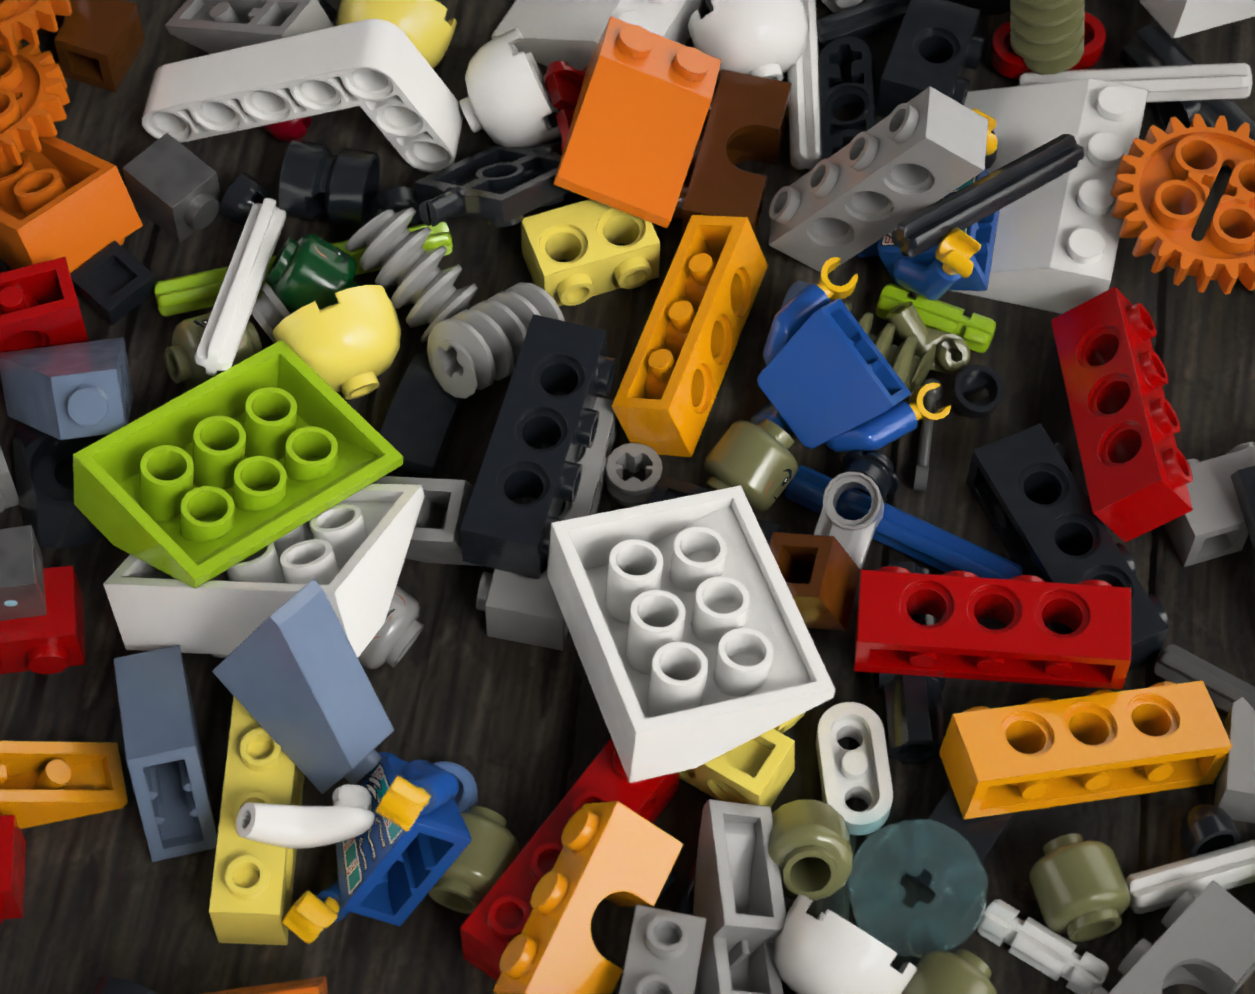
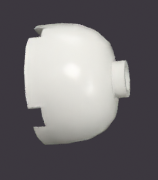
M711 0L714 11L702 19L698 9L691 15L688 28L694 47L705 54L721 60L717 76L719 80L724 69L782 81L784 79L783 73L796 64L806 47L809 30L802 0Z
M516 27L495 37L480 47L469 61L465 74L469 96L459 100V103L474 133L484 129L496 144L505 147L535 148L540 144L547 145L561 138L559 127L552 128L548 115L552 114V112L559 111L552 105L550 94L544 87L543 75L532 52L525 54L522 51L518 53L514 43L524 38Z
M800 894L797 896L786 914L783 931L775 939L774 961L779 976L796 994H902L918 970L910 962L903 963L899 971L895 970L890 966L897 954L895 951L829 909L825 914L821 912L817 919L805 913L813 900Z

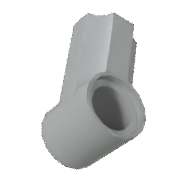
M849 471L839 474L832 479L824 491L823 508L814 535L834 536L860 570L863 568L875 529L884 514L885 505L879 487L872 478L860 472ZM859 488L870 494L872 498L871 508L861 519L854 521L846 520L837 513V500L846 490Z

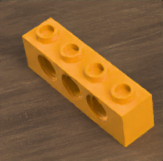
M691 216L611 405L630 443L647 445L655 450L658 455L693 456L768 268L766 259L747 217Z
M1203 680L1179 684L1165 681L1142 689L1119 692L1099 690L1087 696L1059 700L1038 698L1022 705L992 709L985 706L972 707L962 713L952 715L939 755L962 817L965 820L1213 784L1232 744Z

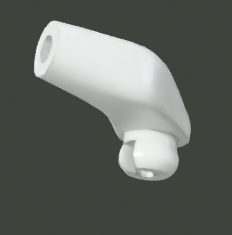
M344 784L333 792V806H300L248 802L238 812L236 831L242 838L284 848L303 849L330 845L357 837L370 829L375 820V814L368 810L372 797L365 787Z

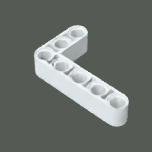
M366 19L160 66L153 76L142 117V126L154 138L159 139L168 133L178 142L183 143L360 106L407 163L421 171L435 173L455 162L464 113L455 96L397 25L380 19Z

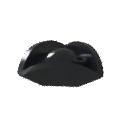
M24 423L15 429L13 455L19 504L25 525H32L39 545L49 548H71L91 543L104 536L74 505L73 454L107 435L59 440Z

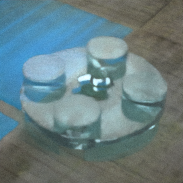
M919 819L904 820L897 824H890L880 828L863 842L853 858L852 872L848 877V889H850V902L854 910L852 912L861 930L895 951L898 956L921 958L927 952L935 950L948 952L958 948L977 929L987 905L988 876L977 851L965 837L940 822ZM926 869L933 875L930 888L936 893L935 898L930 904L919 901L913 908H910L903 902L907 890L899 883L906 873L918 877Z

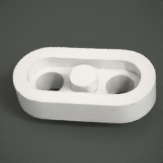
M856 702L836 704L822 715L816 734V751L823 803L831 805L842 815L849 834L867 835L884 825L889 817L893 801V788L884 727L879 716L871 708ZM844 737H851L858 741L860 747L854 750H847L842 748L837 741ZM850 798H861L869 807L864 811H854L846 805V801Z

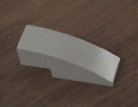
M710 799L703 806L697 849L693 916L707 919L695 984V994H783L782 981L774 961L775 939L783 931L786 910L780 868L771 859L768 852L770 833L773 827L771 807Z

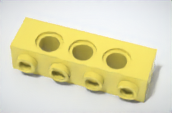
M235 697L233 698L209 914L218 943L287 945L289 929L281 921L291 908L297 849L284 848L242 838L237 834L236 820L239 810L248 802L301 806L304 773Z

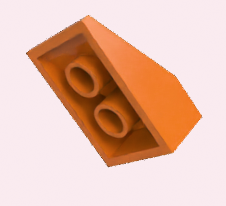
M610 16L587 66L553 185L667 228L676 208L712 101L721 60L705 54L696 48L685 46L647 31L641 26L632 25Z
M55 136L39 137L38 139L43 150L40 152H32L26 149L22 151L20 155L23 164L18 166L8 160L0 163V259L14 270L66 257L70 274H72L113 241L122 245L125 237L142 227L143 224L116 165Z

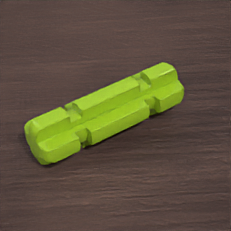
M892 283L886 284L882 290L876 307V314L880 318L886 320V314L893 308L905 302H912L926 327L955 334L966 342L970 350L978 353H985L989 348L996 329V322L993 319L974 312L970 318L964 316L965 309L940 300L930 301L919 295L916 298L910 297V291Z

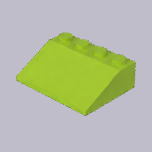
M280 340L73 454L74 505L112 545L195 589L402 466L404 456L283 340Z

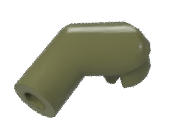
M912 302L900 304L886 314L885 318L888 323L890 322L895 325L894 334L900 344L911 333L917 335L915 355L921 357L933 344L936 345V353L930 370L954 373L963 370L968 365L971 352L966 342L955 334L926 327Z

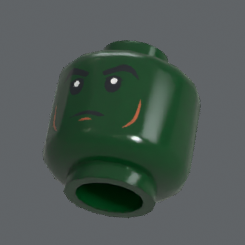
M306 234L297 242L288 238L277 254L265 280L273 284L271 289L286 309L292 313L316 301L319 310L337 304L339 302L335 295L336 292L361 286L353 281L357 269L355 259L313 234Z

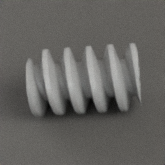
M413 207L397 213L393 210H386L360 228L346 243L345 248L350 252L367 248L359 261L361 268L365 271H370L382 267L375 279V285H381L384 289L398 285L390 300L395 309H401L414 304L406 317V324L410 328H416L429 323L421 338V342L425 343L428 341V336L435 325L446 319H451L469 307V302L478 287L475 283L460 289L454 287L453 284L461 273L462 267L459 264L444 270L438 267L447 249L442 245L425 251L422 246L432 230L429 226L413 232L408 230L407 226L416 213Z
M519 282L506 291H501L488 300L474 305L469 310H464L451 319H446L435 325L428 336L427 353L429 365L435 379L443 390L454 397L465 399L473 395L476 389L482 390L492 385L494 380L499 381L509 376L512 370L514 371L533 314L565 321L563 313L555 300L543 288L532 283Z

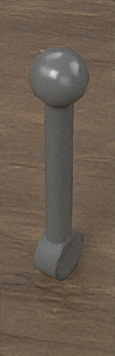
M934 378L926 379L921 384V386L933 382L940 384L939 387L927 391L923 397V405L930 413H935L936 401L942 397L944 392L942 383ZM921 420L913 490L926 492L934 421Z

